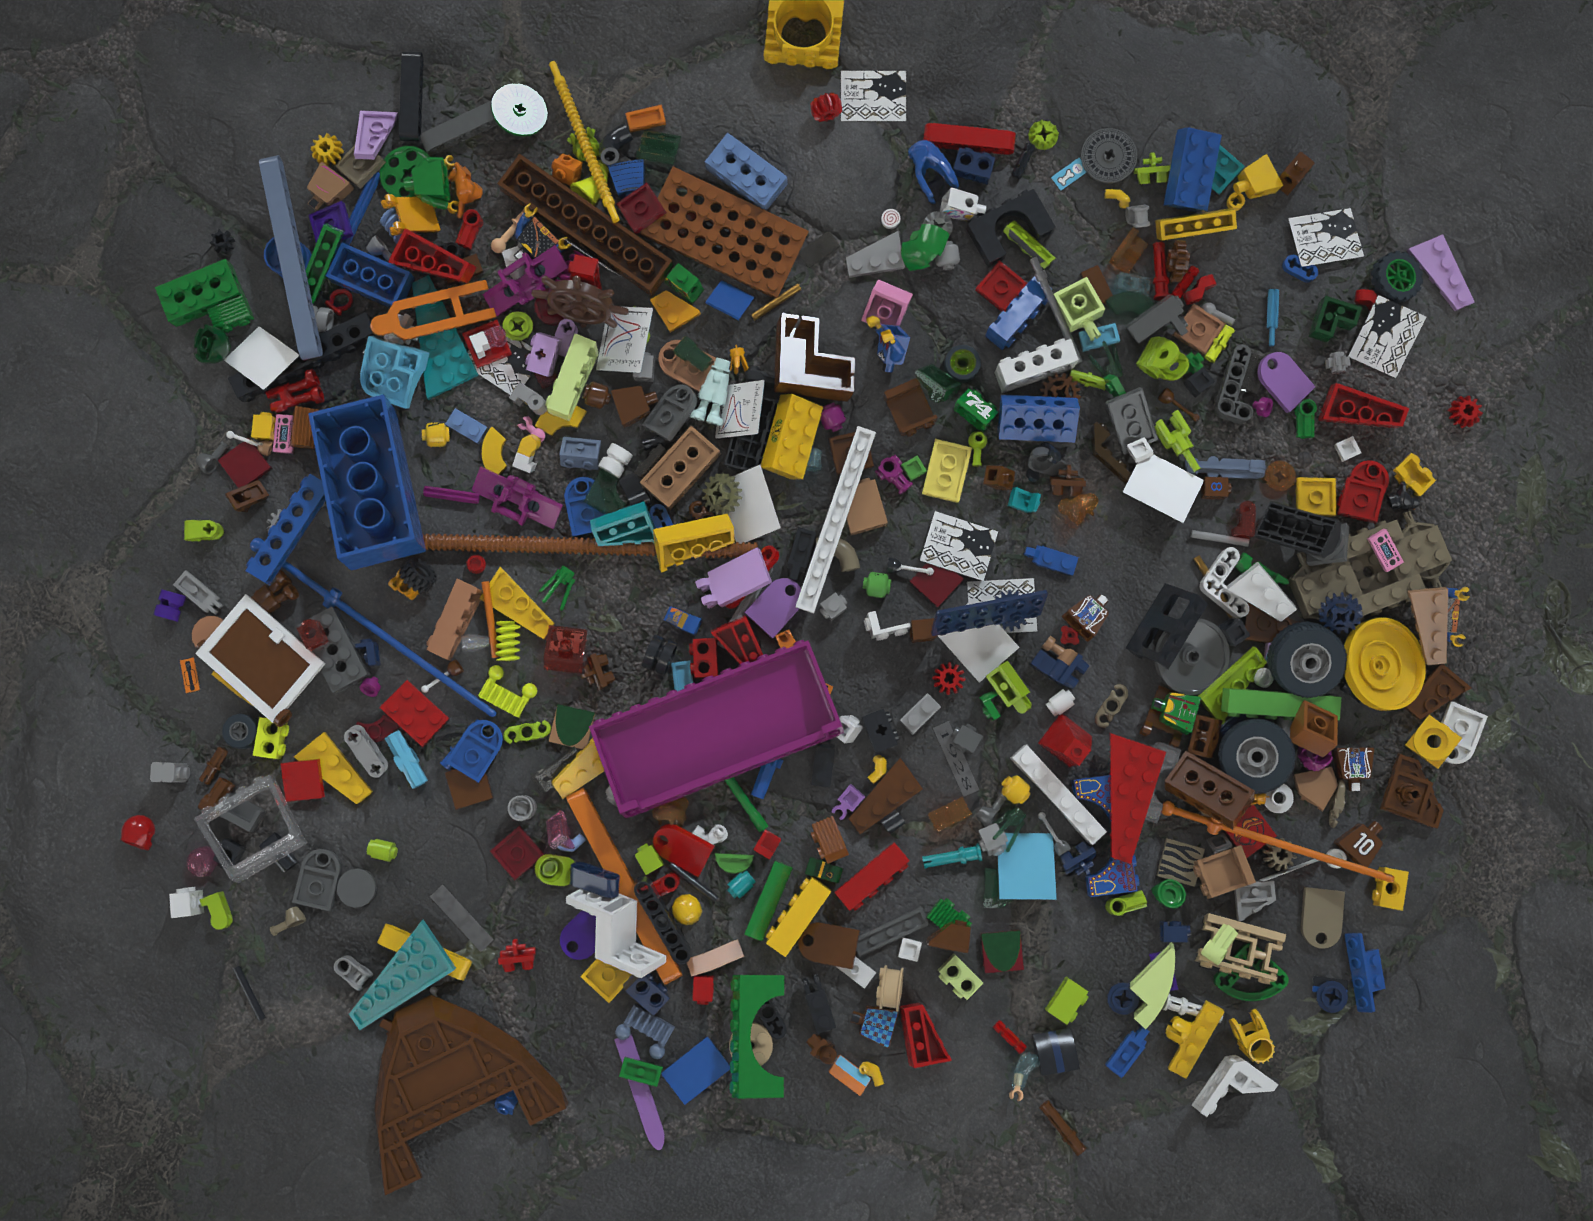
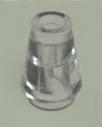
M467 633L461 636L462 651H467V653L490 647L489 636Z

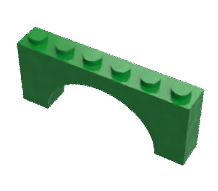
M733 975L731 980L733 999L730 1004L731 1011L733 1012V1020L730 1022L732 1032L730 1072L732 1073V1081L729 1086L732 1098H784V1077L774 1076L764 1070L757 1062L751 1046V1027L755 1015L765 1002L771 998L784 995V975Z

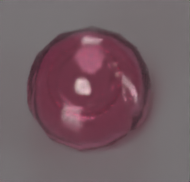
M208 846L194 849L187 857V869L199 878L209 876L217 866V862L213 860L216 851Z

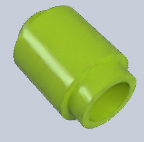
M380 839L370 840L367 847V855H370L371 858L387 862L395 859L398 853L395 843Z

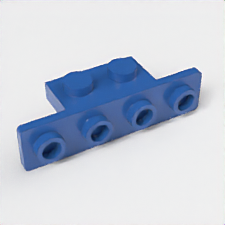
M1346 933L1344 936L1358 1012H1375L1372 992L1386 989L1379 949L1365 951L1362 933Z

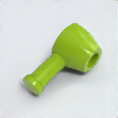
M975 431L970 434L968 444L974 449L972 466L981 467V450L987 444V436L981 431ZM980 436L982 441H977L975 437Z

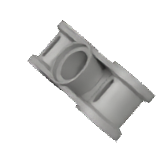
M354 725L345 732L344 740L353 751L356 759L363 765L371 777H380L387 770L388 761L380 752L377 744L360 725ZM357 733L358 736H357V737H353L352 734Z

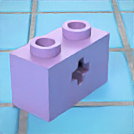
M542 332L536 333V336L534 335L531 340V354H528L526 358V370L547 377L553 376L563 339ZM540 351H543V353L546 354V356L542 357Z

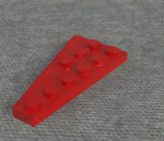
M1109 733L1111 858L1131 864L1166 752Z

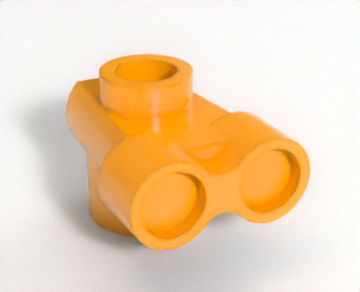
M399 570L396 576L388 582V585L394 591L398 590L410 600H414L419 592L418 590L416 592L413 591L412 587L409 589L407 587L408 584L403 583L404 579L400 578Z

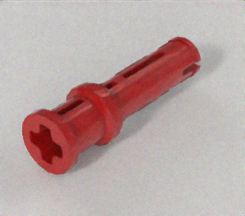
M1164 242L1153 244L1155 278L1152 282L1155 285V295L1153 297L1156 301H1160L1169 295L1168 284L1170 279L1166 275Z

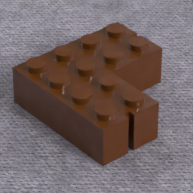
M782 313L776 328L774 392L848 402L854 393L853 375L855 373V358L818 353L819 318L802 316L797 328H794L799 315Z

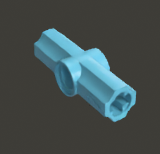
M398 730L388 735L385 740L394 755V761L399 770L405 774L412 789L426 783L428 779L419 765V758L415 751L409 747L402 732Z

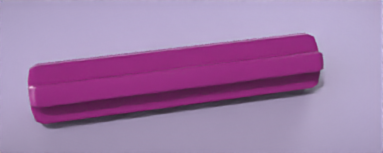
M425 486L423 489L425 497L478 504L480 500L478 493Z

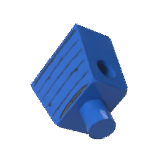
M643 159L608 165L620 199L627 197L645 184V165Z

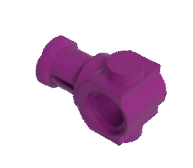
M894 455L883 459L875 474L880 480L884 479L889 483L892 482L901 495L913 483L909 482L902 474L903 470L900 467L902 462ZM889 463L894 469L891 472H887L883 466Z

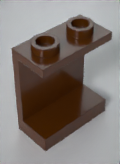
M919 377L889 389L883 394L901 436L907 435V437L916 434L918 429L933 427L935 425L934 422L937 421V416L933 415L923 393Z

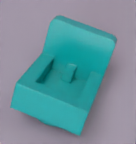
M1012 487L1007 506L1026 513L1036 512L1040 505L1041 494L1030 493L1020 488Z

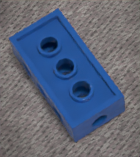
M1001 395L997 427L999 439L1075 443L1080 410L1078 398Z

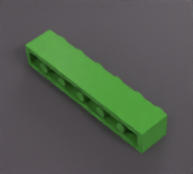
M1223 688L1221 711L1227 712L1228 716L1232 717L1246 714L1248 718H1258V715H1265V719H1277V716H1283V720L1293 721L1301 703L1306 700L1337 715L1338 720H1340L1342 697L1322 695L1316 698H1302L1288 692Z

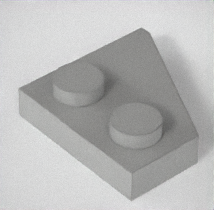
M1273 880L1257 881L1234 890L1237 921L1245 920L1246 917L1276 901Z

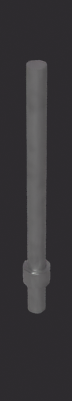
M1034 257L1030 259L1036 273L1034 276L1037 282L1041 284L1065 341L1072 340L1079 359L1078 364L1083 360L1046 279L1048 276L1045 270H1042L1038 258Z

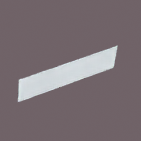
M1313 859L1286 871L1283 870L1262 878L1260 881H1267L1320 860Z

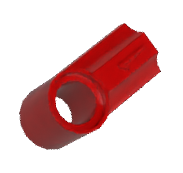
M470 209L463 215L464 221L455 242L466 249H472L478 231L483 226V219L476 210ZM472 217H477V221L475 223H469V220Z
M671 872L652 883L660 897L679 887L680 877ZM668 877H672L675 880L674 887H669L666 884ZM646 885L642 887L641 890L644 891L648 889V886Z

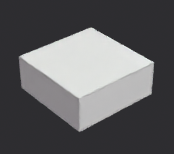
M1353 436L1334 445L1342 462L1361 454Z
M1145 437L1127 445V450L1136 463L1153 456V450Z
M902 937L898 957L917 962L922 942Z

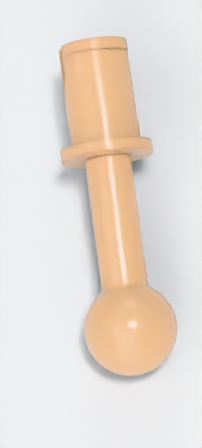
M524 209L515 219H512L513 224L502 237L496 238L491 242V249L495 253H502L506 249L507 241L515 234L517 223L522 214L525 213Z

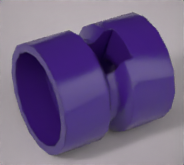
M161 589L158 598L160 604L156 605L153 615L178 622L181 614L179 607L184 605L186 596Z

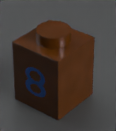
M1228 477L1203 478L1201 499H1225L1231 493V483H1228Z

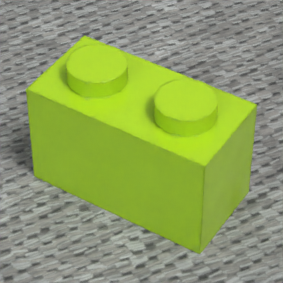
M1065 977L1045 1010L1068 1025L1069 1021L1072 1023L1078 1014L1076 1012L1078 1007L1086 1003L1088 991L1068 977Z

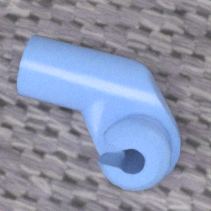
M579 833L573 840L559 838L556 841V846L561 851L574 852L586 839Z

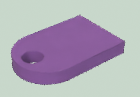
M1274 352L1268 354L1259 363L1258 378L1286 413L1293 410L1315 388L1314 384L1298 365L1285 353ZM1269 359L1274 362L1273 369H1270L1267 365Z
M777 579L766 587L744 613L772 639L799 610L795 606L801 588L791 579ZM788 585H792L795 588V593L792 596H788L785 592V588Z

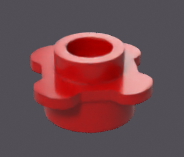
M1066 625L1061 627L1062 638L1060 642L1064 645L1067 643L1077 645L1079 643L1078 632Z

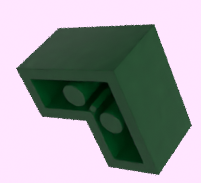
M1325 296L1319 301L1308 337L1327 342L1333 337L1336 327L1350 331L1357 325L1362 307Z

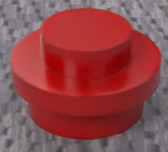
M472 555L467 560V568L470 572L479 574L485 570L486 561L480 555Z

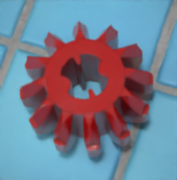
M825 93L818 98H814V101L810 103L812 116L819 122L833 120L842 112V102L838 94Z
M1460 396L1457 398V401L1451 402L1452 407L1448 409V412L1452 413L1449 419L1454 418L1455 420L1453 425L1460 424V428H1465L1466 426L1470 428L1474 426V423L1480 421L1479 417L1482 416L1483 412L1478 410L1482 405L1476 404L1477 399L1471 401L1470 396L1465 398Z
M948 662L947 669L944 664H941L940 668L942 671L939 669L934 670L939 676L932 677L933 680L939 681L934 684V687L941 685L942 687L939 689V692L942 693L946 689V695H950V689L956 694L957 689L955 686L962 689L963 685L959 681H965L964 677H959L964 671L961 670L957 673L956 670L959 667L957 664L951 669V662ZM945 674L953 676L952 684H949V681L947 683L944 681L946 678Z

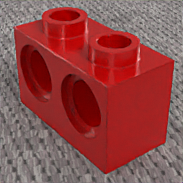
M693 639V644H689L690 655L694 657V663H690L691 675L694 674L695 679L718 676L717 639ZM701 644H707L709 649L707 653L700 654L698 647ZM702 663L709 664L710 669L707 673L699 671V666Z

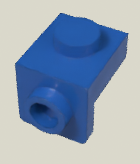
M514 1090L497 1097L494 1108L499 1113L513 1115L518 1102Z

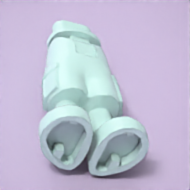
M716 358L715 364L711 365L712 369H710L705 383L699 391L698 398L701 402L689 417L704 422L708 404L712 402V408L706 422L722 426L723 419L719 415L720 406L725 405L727 398V386L731 372L729 370L730 361Z

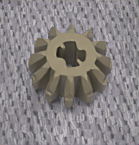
M1266 844V847L1269 849L1262 852L1268 855L1263 860L1270 861L1268 863L1269 868L1274 867L1276 871H1280L1282 868L1286 871L1288 870V865H1294L1291 858L1297 859V856L1292 855L1291 851ZM1277 852H1282L1283 856H1277Z

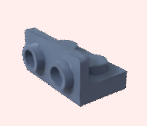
M563 437L559 454L561 466L598 470L601 440Z

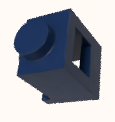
M1160 921V941L1188 942L1187 937H1190V926L1181 925V921H1169V925L1166 921Z

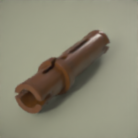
M1049 1100L1041 1104L1040 1110L1060 1133L1064 1143L1067 1142L1076 1156L1082 1154L1086 1147L1076 1136L1075 1130L1068 1126Z

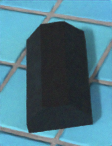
M765 397L762 398L758 434L732 437L724 466L738 472H744L761 465L779 401Z
M1270 501L1254 536L1268 542L1325 558L1334 552L1340 540L1341 523L1332 518Z

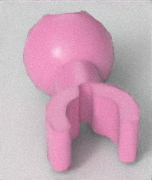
M529 416L523 417V420L526 421V426L521 423L518 424V427L521 430L526 429L530 434L538 436L541 442L544 441L545 432L540 428H535Z

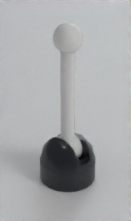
M889 558L887 573H898L901 569L923 572L928 575L934 573L932 568L923 569L903 566L895 558Z

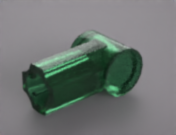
M684 336L673 350L679 358L688 361L702 373L707 370L713 361L687 336Z

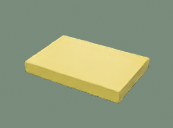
M935 439L922 495L959 503L972 447Z

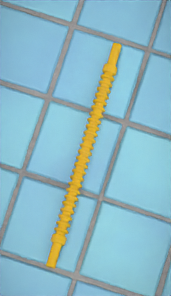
M552 61L549 63V66L554 76V84L557 87V91H559L560 99L564 104L566 113H568L567 116L575 131L577 140H579L580 148L583 149L582 153L588 163L587 166L590 167L589 170L592 172L591 175L595 185H597V190H599L598 193L601 195L600 198L603 199L602 203L604 207H607L612 222L617 223L620 219L614 207L615 201L611 196V192H609L608 184L605 183L606 179L604 174H602L600 165H598L599 162L596 160L597 157L593 147H591L588 135L585 133L586 130L582 120H580L571 93H569L570 90L567 88L566 80L561 76L556 62Z

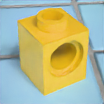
M260 412V415L253 414L251 437L257 441L269 440L274 442L276 418L267 412Z

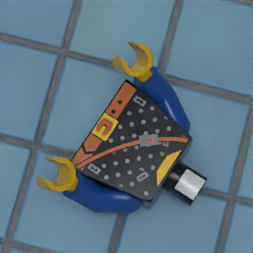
M529 203L525 207V213L522 214L516 226V245L520 249L514 254L515 259L518 260L526 252L531 260H533L554 245L557 246L560 253L564 249L570 248L571 244L564 245V239H567V237L558 240L535 216L531 217L538 211V208L536 207L534 212H531L529 210L531 203Z

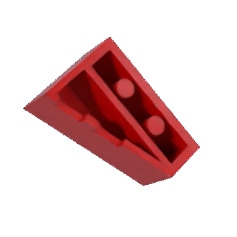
M746 615L711 630V634L739 664L747 661L750 663L754 662L759 656L764 655Z
M920 1003L899 1006L909 1066L918 1068L952 1061L924 1006Z

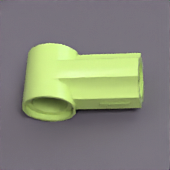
M1223 924L1214 938L1206 943L1201 951V955L1219 965L1238 933L1230 925Z

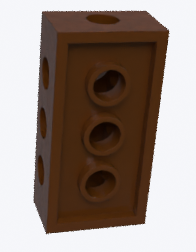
M1185 751L1165 780L1166 791L1234 830L1254 801L1255 790Z

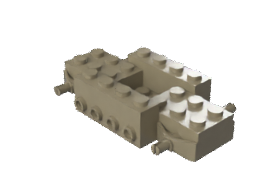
M1411 511L1403 513L1407 523L1403 530H1401L1398 521L1394 520L1389 523L1382 521L1374 524L1375 528L1371 530L1368 527L1356 531L1358 535L1352 537L1349 534L1346 562L1309 566L1306 563L1307 557L1305 552L1296 554L1301 565H1299V568L1288 580L1303 619L1319 620L1321 615H1319L1318 609H1322L1320 603H1326L1325 597L1333 598V593L1340 596V593L1343 592L1344 597L1351 594L1352 600L1357 598L1358 604L1362 606L1361 611L1363 613V617L1360 620H1363L1366 614L1370 613L1373 616L1381 613L1382 608L1388 607V609L1400 606V601L1406 600V603L1410 602L1407 591L1426 589L1422 580L1431 581L1433 588L1442 587L1438 578L1449 566L1452 559L1438 525L1416 523ZM1382 529H1387L1404 563L1389 572L1383 570L1367 538ZM1365 567L1371 569V577L1364 576L1363 569ZM1352 610V614H1350L1351 618L1354 614V610Z

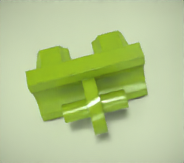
M1152 152L1149 154V158L1143 159V165L1149 164V167L1134 168V174H1137L1139 184L1150 183V173L1156 172V183L1168 182V171H1170L1171 165L1156 166L1157 163H1162V157L1156 158L1155 153Z

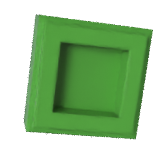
M918 455L901 465L910 482L927 473Z

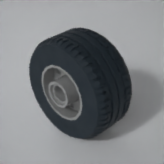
M1297 622L1296 624L1288 625L1287 628H1283L1273 638L1271 645H1269L1267 665L1273 679L1285 691L1302 698H1316L1327 694V692L1329 693L1340 683L1346 670L1347 654L1341 640L1329 629L1318 623Z
M1247 719L1233 725L1224 734L1218 748V761L1222 772L1255 790V794H1262L1276 790L1290 777L1295 765V749L1290 737L1278 725L1263 719ZM1259 751L1261 753L1260 759L1252 760V754Z

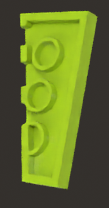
M1252 647L1198 696L1201 697V703L1212 718L1223 720L1222 725L1226 722L1225 718L1228 715L1227 712L1221 711L1223 688L1246 689L1250 682H1254L1256 672L1267 663L1256 647Z

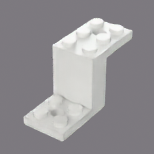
M579 889L566 896V904L596 916V959L639 978L644 977L666 963V955L636 943L637 900L622 894L615 898H606L583 889Z

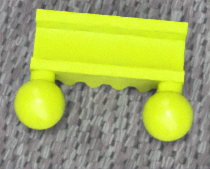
M499 665L492 666L488 672L489 679L485 682L478 696L520 718L529 699L536 696L537 687L532 683L525 684L522 688L523 696L520 697L495 683L496 680H500L503 677L504 670Z

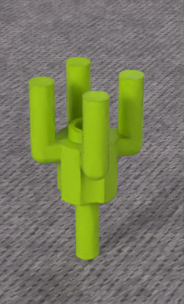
M1176 410L1172 413L1173 416L1169 418L1176 430L1170 433L1163 420L1160 419L1155 423L1156 426H1154L1156 434L1166 449L1172 447L1177 456L1183 454L1192 470L1196 472L1201 468L1190 452V449L1194 447L1188 438L1191 429L1179 410Z

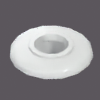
M1285 784L1276 790H1272V792L1266 793V796L1270 797L1266 798L1265 806L1274 813L1286 812L1293 804L1292 790ZM1276 792L1283 794V801L1279 804L1274 801V794Z

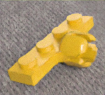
M1206 1000L1193 1022H1187L1178 1016L1171 1019L1172 1026L1168 1024L1166 1036L1178 1043L1179 1048L1168 1066L1170 1071L1187 1079L1223 1016L1224 1009Z

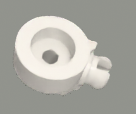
M699 825L692 832L713 845L723 842L728 836L726 828L722 825H715L707 835H705L704 829Z

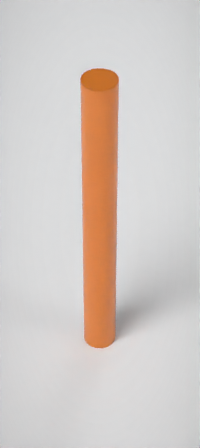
M484 581L481 583L492 658H497L499 656H496L495 653L499 650L496 648L498 643L496 640L497 635L489 581Z

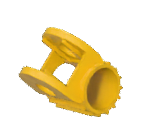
M1256 1009L1250 1012L1252 1022L1243 1026L1238 1024L1235 1018L1229 1019L1233 1034L1238 1040L1239 1049L1252 1062L1255 1061L1257 1064L1262 1062L1264 1064L1265 1061L1269 1062V1059L1273 1058L1275 1046L1270 1039V1034L1263 1018ZM1248 1031H1256L1250 1035L1245 1036V1033ZM1261 1040L1259 1048L1251 1051L1252 1045L1256 1041Z

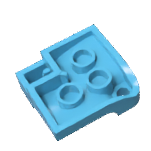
M368 336L360 373V382L363 390L372 397L384 394L391 404L405 409L410 408L417 383L423 371L426 370L429 352L374 336Z

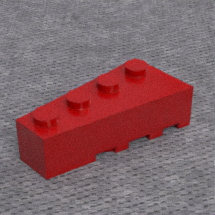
M406 228L388 263L398 267L469 284L477 268Z
M1335 383L1329 388L1318 421L1399 428L1404 425L1409 408Z

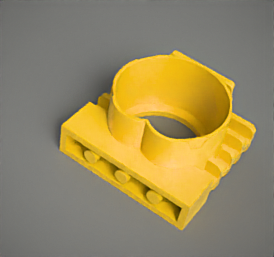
M769 0L764 60L770 64L780 62L790 66L801 64L806 67L822 66L825 69L838 67L844 0ZM792 18H799L803 22L815 19L823 25L826 37L814 46L796 47L787 43L782 38V30L784 25Z

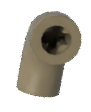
M840 538L834 556L840 562L841 571L849 572L860 569L855 549L846 540Z

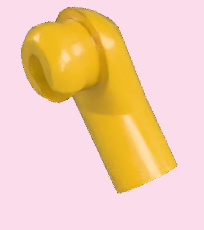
M876 755L873 758L875 771L867 777L873 784L886 773L887 761L881 755Z

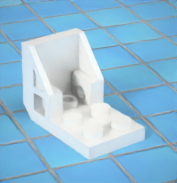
M1225 1056L1192 1106L1207 1117L1216 1110V1103L1220 1097L1223 1098L1227 1094L1229 1084L1241 1093L1275 1091L1278 1084L1239 1056Z

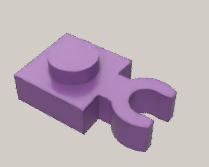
M850 784L838 798L841 805H836L832 809V813H835L837 809L842 810L843 814L839 818L842 820L847 815V809L853 812L866 796Z

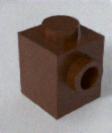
M986 466L983 484L996 490H1012L1015 471L1003 466Z

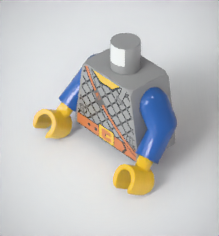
M1463 587L1460 590L1457 588H1447V641H1452L1454 646L1461 647L1463 644L1458 643L1457 638L1466 639L1463 634L1454 636V633H1457L1460 600L1466 601L1470 597L1464 596L1462 592H1468L1469 588ZM1411 610V616H1412V618H1415V616H1414V614L1412 613V610Z

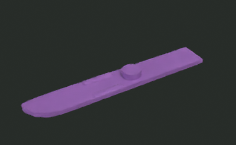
M632 1033L626 1040L614 1039L622 1064L625 1056L640 1060ZM628 1079L647 1138L655 1149L661 1150L664 1144V1130L648 1084Z

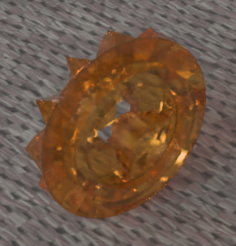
M1275 461L1265 471V481L1270 488L1276 491L1289 489L1296 479L1294 468L1285 461ZM1281 470V475L1286 478H1282L1278 483V477L1274 474H1278Z

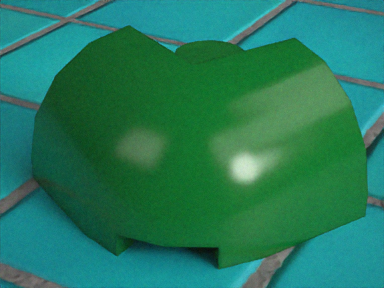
M922 224L920 230L913 231L909 241L902 243L901 257L905 266L910 271L929 267L930 262L937 255L941 256L950 234L936 225Z

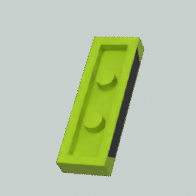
M1015 220L1003 230L1007 237L1019 245L1024 253L1032 258L1037 257L1041 267L1044 269L1056 259Z

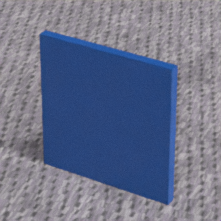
M721 280L705 303L739 320L754 300V297Z

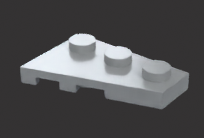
M896 231L846 257L849 278L904 269L905 265L901 257L899 232Z

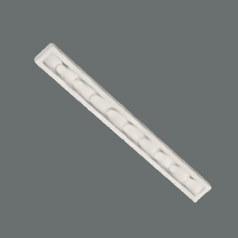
M857 427L795 606L796 608L813 614L815 612L876 434L874 431Z

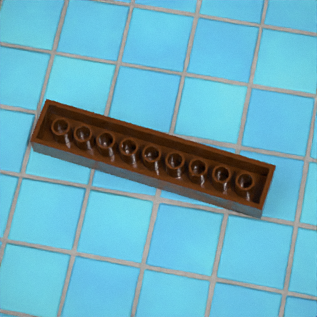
M521 154L517 156L497 183L504 194L524 208L531 203L529 206L531 212H534V209L537 207L538 211L534 215L651 297L674 268L673 261L620 223H613L611 217Z

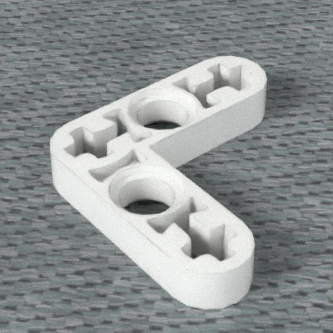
M1229 547L1219 554L1201 580L1199 587L1207 597L1231 616L1239 619L1249 613V605L1241 597L1229 591L1227 586L1223 584L1240 558L1238 550L1234 547ZM1231 553L1232 559L1225 563L1224 561L1227 560L1228 554ZM1217 566L1223 568L1224 574L1222 576L1216 573L1215 569ZM1208 582H1211V583H1212V584H1211V587H1212V588H1210V589L1207 588V587H1208V584H1207ZM1222 592L1228 595V602L1221 600L1220 595ZM1237 606H1241V609H1240V610H1241L1242 612H1240V613L1237 612V611H1238Z

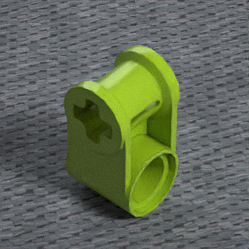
M211 520L184 521L185 541L217 540L224 534L222 525Z

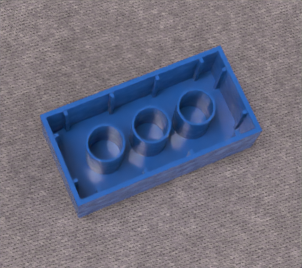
M383 394L308 413L337 559L352 571L426 552L397 412L386 396Z

